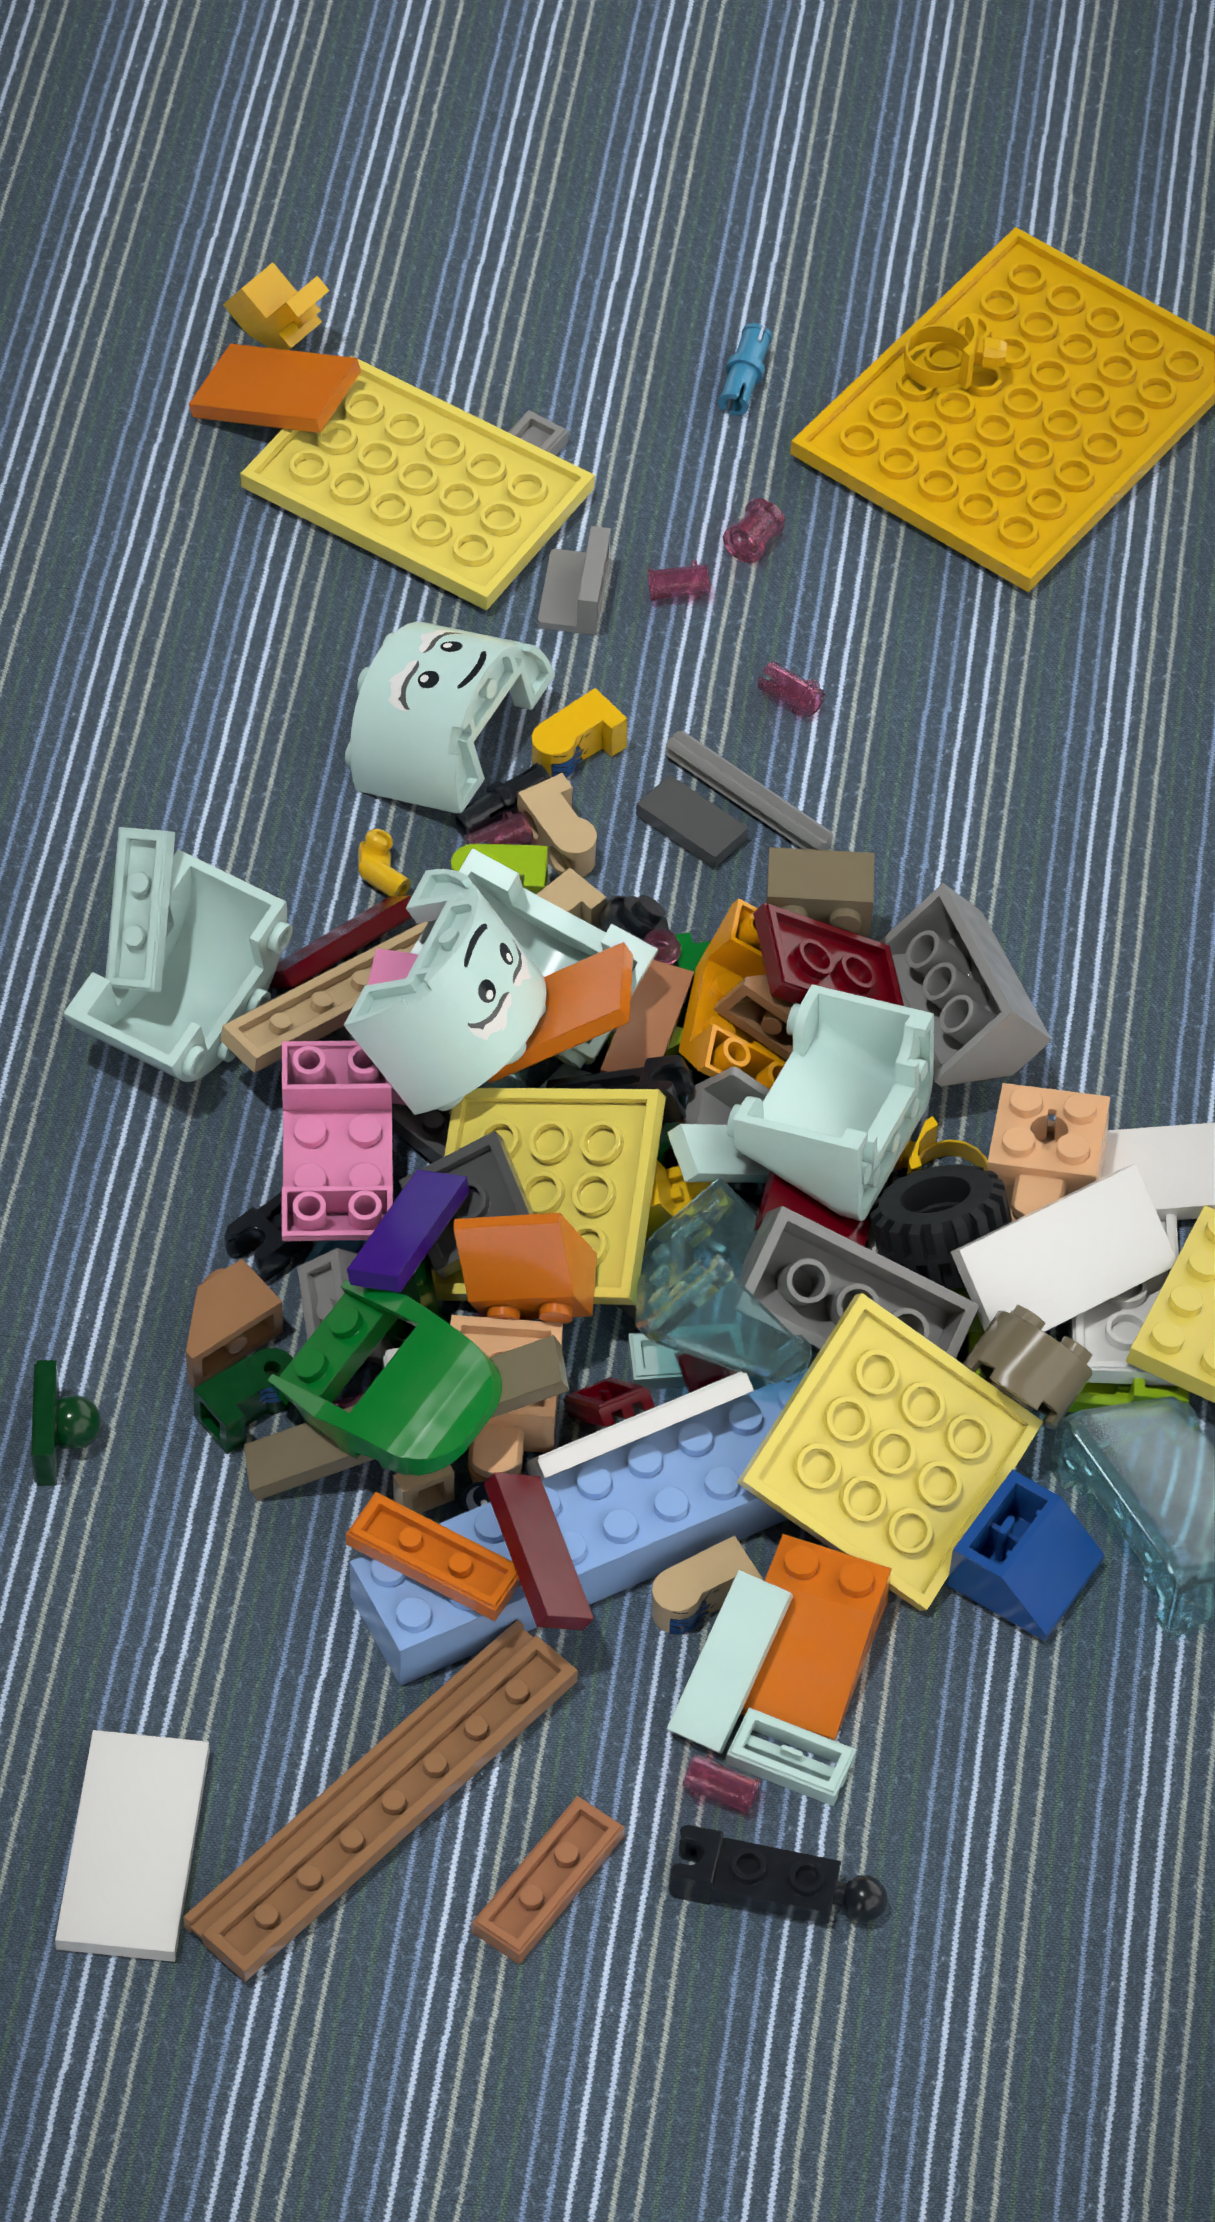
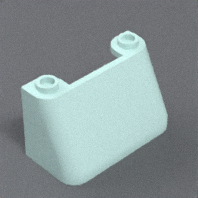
M811 985L801 1004L795 1003L788 1016L787 1034L793 1036L792 1053L764 1101L757 1097L748 1096L741 1105L735 1104L728 1118L727 1134L733 1137L734 1147L738 1151L839 1216L863 1221L869 1214L928 1105L934 1076V1013Z

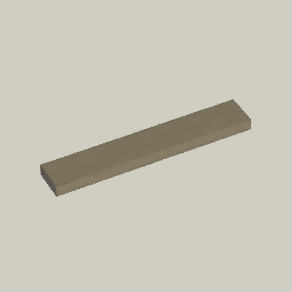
M554 1335L490 1357L498 1367L502 1378L501 1398L491 1418L569 1391L562 1346ZM351 1406L343 1410L350 1413L354 1406ZM307 1422L244 1444L249 1489L257 1500L374 1460L361 1454L356 1459L341 1451L335 1441L323 1432L319 1433Z

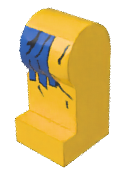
M594 688L540 723L532 733V765L535 763L541 764L547 770L550 777L563 773L567 778L573 773L577 763L582 762L601 749L612 757L627 748L628 718Z

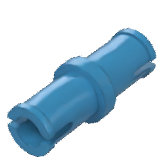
M750 323L744 326L737 351L730 356L727 362L726 373L728 377L719 396L718 405L724 411L727 408L729 399H733L728 410L730 415L739 416L747 412L754 387L763 378L765 372L763 360L772 341V333L766 328L761 340H758L763 327L761 324Z

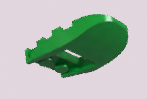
M345 1280L340 1286L345 1293L282 1374L279 1377L272 1374L267 1381L279 1400L285 1405L289 1401L293 1403L308 1424L319 1433L323 1432L337 1443L341 1451L356 1459L360 1454L379 1461L382 1468L403 1475H427L447 1467L467 1450L494 1414L502 1394V1378L498 1367L473 1341L409 1296L386 1290L354 1286ZM397 1319L404 1320L415 1326L414 1330L350 1413L332 1404Z

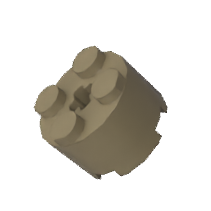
M1017 1305L1010 1313L998 1311L963 1365L974 1373L977 1370L986 1376L985 1380L1029 1412L1035 1409L1046 1415L1043 1420V1426L1056 1430L1093 1374L1092 1369L1087 1365L1093 1355L1085 1347L1069 1337L1064 1336L1062 1341L1058 1342L1042 1331L1046 1323L1039 1316L1020 1305Z

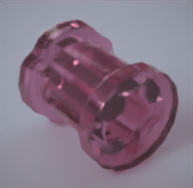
M763 498L752 499L746 505L745 515L739 523L732 524L724 532L723 541L727 550L740 561L746 563L757 562L763 556L764 546L769 539L780 535L785 528V517L782 511L774 503L768 502Z

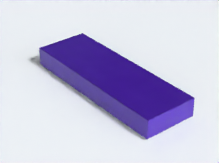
M417 1169L347 1268L350 1285L400 1293L469 1194L467 1176Z

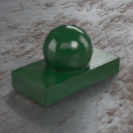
M37 1360V1364H34L31 1441L33 1476L37 1486L57 1485L58 1445L61 1448L70 1450L86 1448L96 1440L102 1420L98 1408L87 1397L70 1395L60 1398L57 1360Z

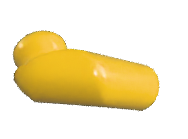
M381 829L368 831L365 841L360 842L358 848V872L361 878L389 897L406 895L410 888L411 880L391 867V853L389 850L393 845L392 837Z

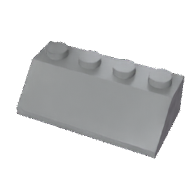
M942 883L879 941L890 945L904 1006L934 1013L933 1080L941 1087L1014 1075L1052 1041L982 911L946 884Z
M780 1206L766 1213L745 1258L733 1308L820 1351L854 1296L863 1293L956 1359L980 1305L784 1206Z

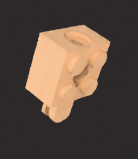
M1002 1083L987 1162V1171L996 1173L998 1179H1002L1012 1222L1101 1178L1107 1143L1110 1096ZM1048 1114L1056 1115L1055 1121L1048 1120Z
M451 1315L450 1325L473 1341L489 1357L552 1335L557 1338L562 1346L563 1323ZM559 1395L493 1417L487 1422L469 1446L468 1470L474 1483L487 1481L494 1472L521 1475L524 1451L547 1453L554 1450Z

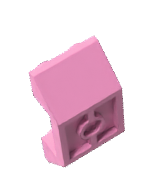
M282 1041V1241L368 1240L393 1204L392 1086L356 1041Z

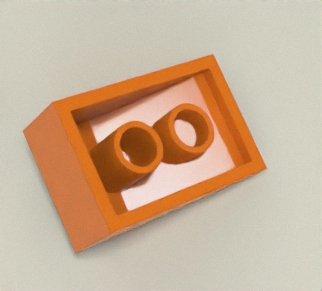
M782 1534L764 1581L792 1593L793 1598L740 1715L745 1716L748 1708H752L836 1741L887 1605L892 1568Z

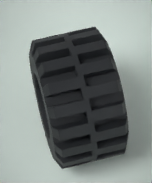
M964 1164L930 1167L889 1183V1187L881 1190L869 1214L879 1255L947 1289L965 1287L951 1251L1012 1222L1002 1179H998V1175L993 1171H984L983 1167L975 1165L964 1166Z

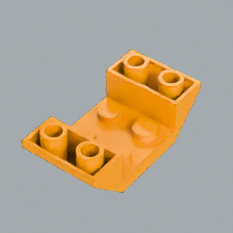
M738 898L732 903L696 966L678 1052L698 1071L710 1077L730 1067H737L770 1090L786 1063L784 1058L714 1011L716 1003L745 977L766 974L753 915L758 908Z

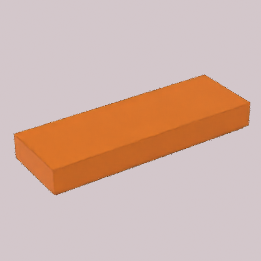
M378 1492L374 1493L346 1533V1545L493 1621H496L521 1584L512 1561Z

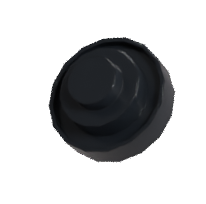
M641 895L639 898L636 896H613L599 912V921L605 932L613 924L657 948L658 953L653 960L658 961L669 949L670 935L672 934L664 917L666 912L653 898L646 895Z

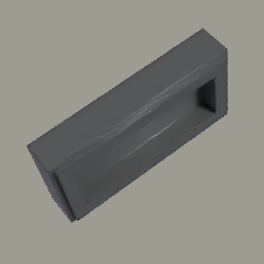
M671 775L667 776L636 805V816L714 869L748 838L747 826Z

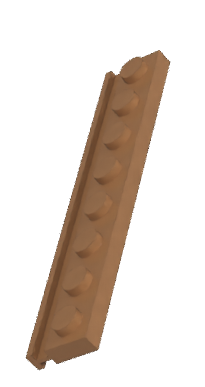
M517 1619L184 1915V1928L190 1933L193 1931L203 1940V1945L240 1979L246 1982L577 1683L578 1670L537 1635L533 1637L524 1630V1624Z

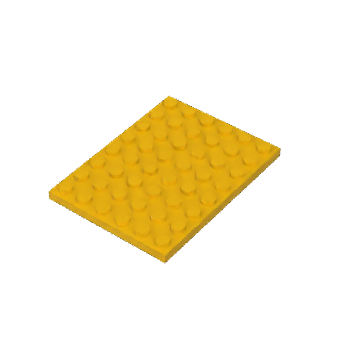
M1015 227L791 440L790 454L1029 593L1215 404V336ZM974 311L979 316L978 339L990 337L1001 339L1008 343L1005 366L983 368L980 364H973L971 386L966 390L959 384L948 388L923 386L911 379L904 368L905 344L909 335L915 330L927 325H945L965 334L966 317ZM926 342L916 346L909 352L913 361L925 369L949 371L961 366L962 351L951 344Z

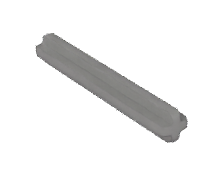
M677 731L667 741L665 753L669 758L802 849L829 850L831 847L833 834L830 830L686 732Z

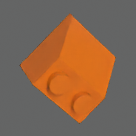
M561 1213L454 1219L453 1230L468 1302L483 1317L516 1320L541 1319L544 1322L567 1324L572 1322L573 1317L593 1315L597 1253Z

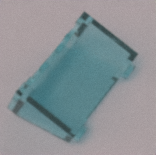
M719 1177L659 1228L645 1243L641 1275L637 1284L635 1325L654 1344L736 1372L742 1371L747 1373L748 1376L768 1383L776 1384L783 1380L786 1383L793 1382L803 1374L810 1364V1358L812 1357L811 1344L803 1335L794 1336L739 1281L743 1263L758 1232L754 1229L758 1214Z
M1169 1396L1079 1410L1060 1419L1057 1425L1050 1470L1064 1490L1076 1485L1077 1490L1082 1496L1093 1492L1146 1567L1143 1584L1148 1591L1156 1588L1163 1600L1164 1609L1155 1614V1620L1168 1639L1172 1640L1215 1619V1448L1200 1429L1199 1421L1193 1408L1187 1402L1181 1403L1175 1397Z

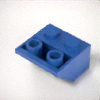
M1012 1469L954 1547L947 1585L1041 1640L1046 1641L1102 1563L1104 1553L1061 1496Z

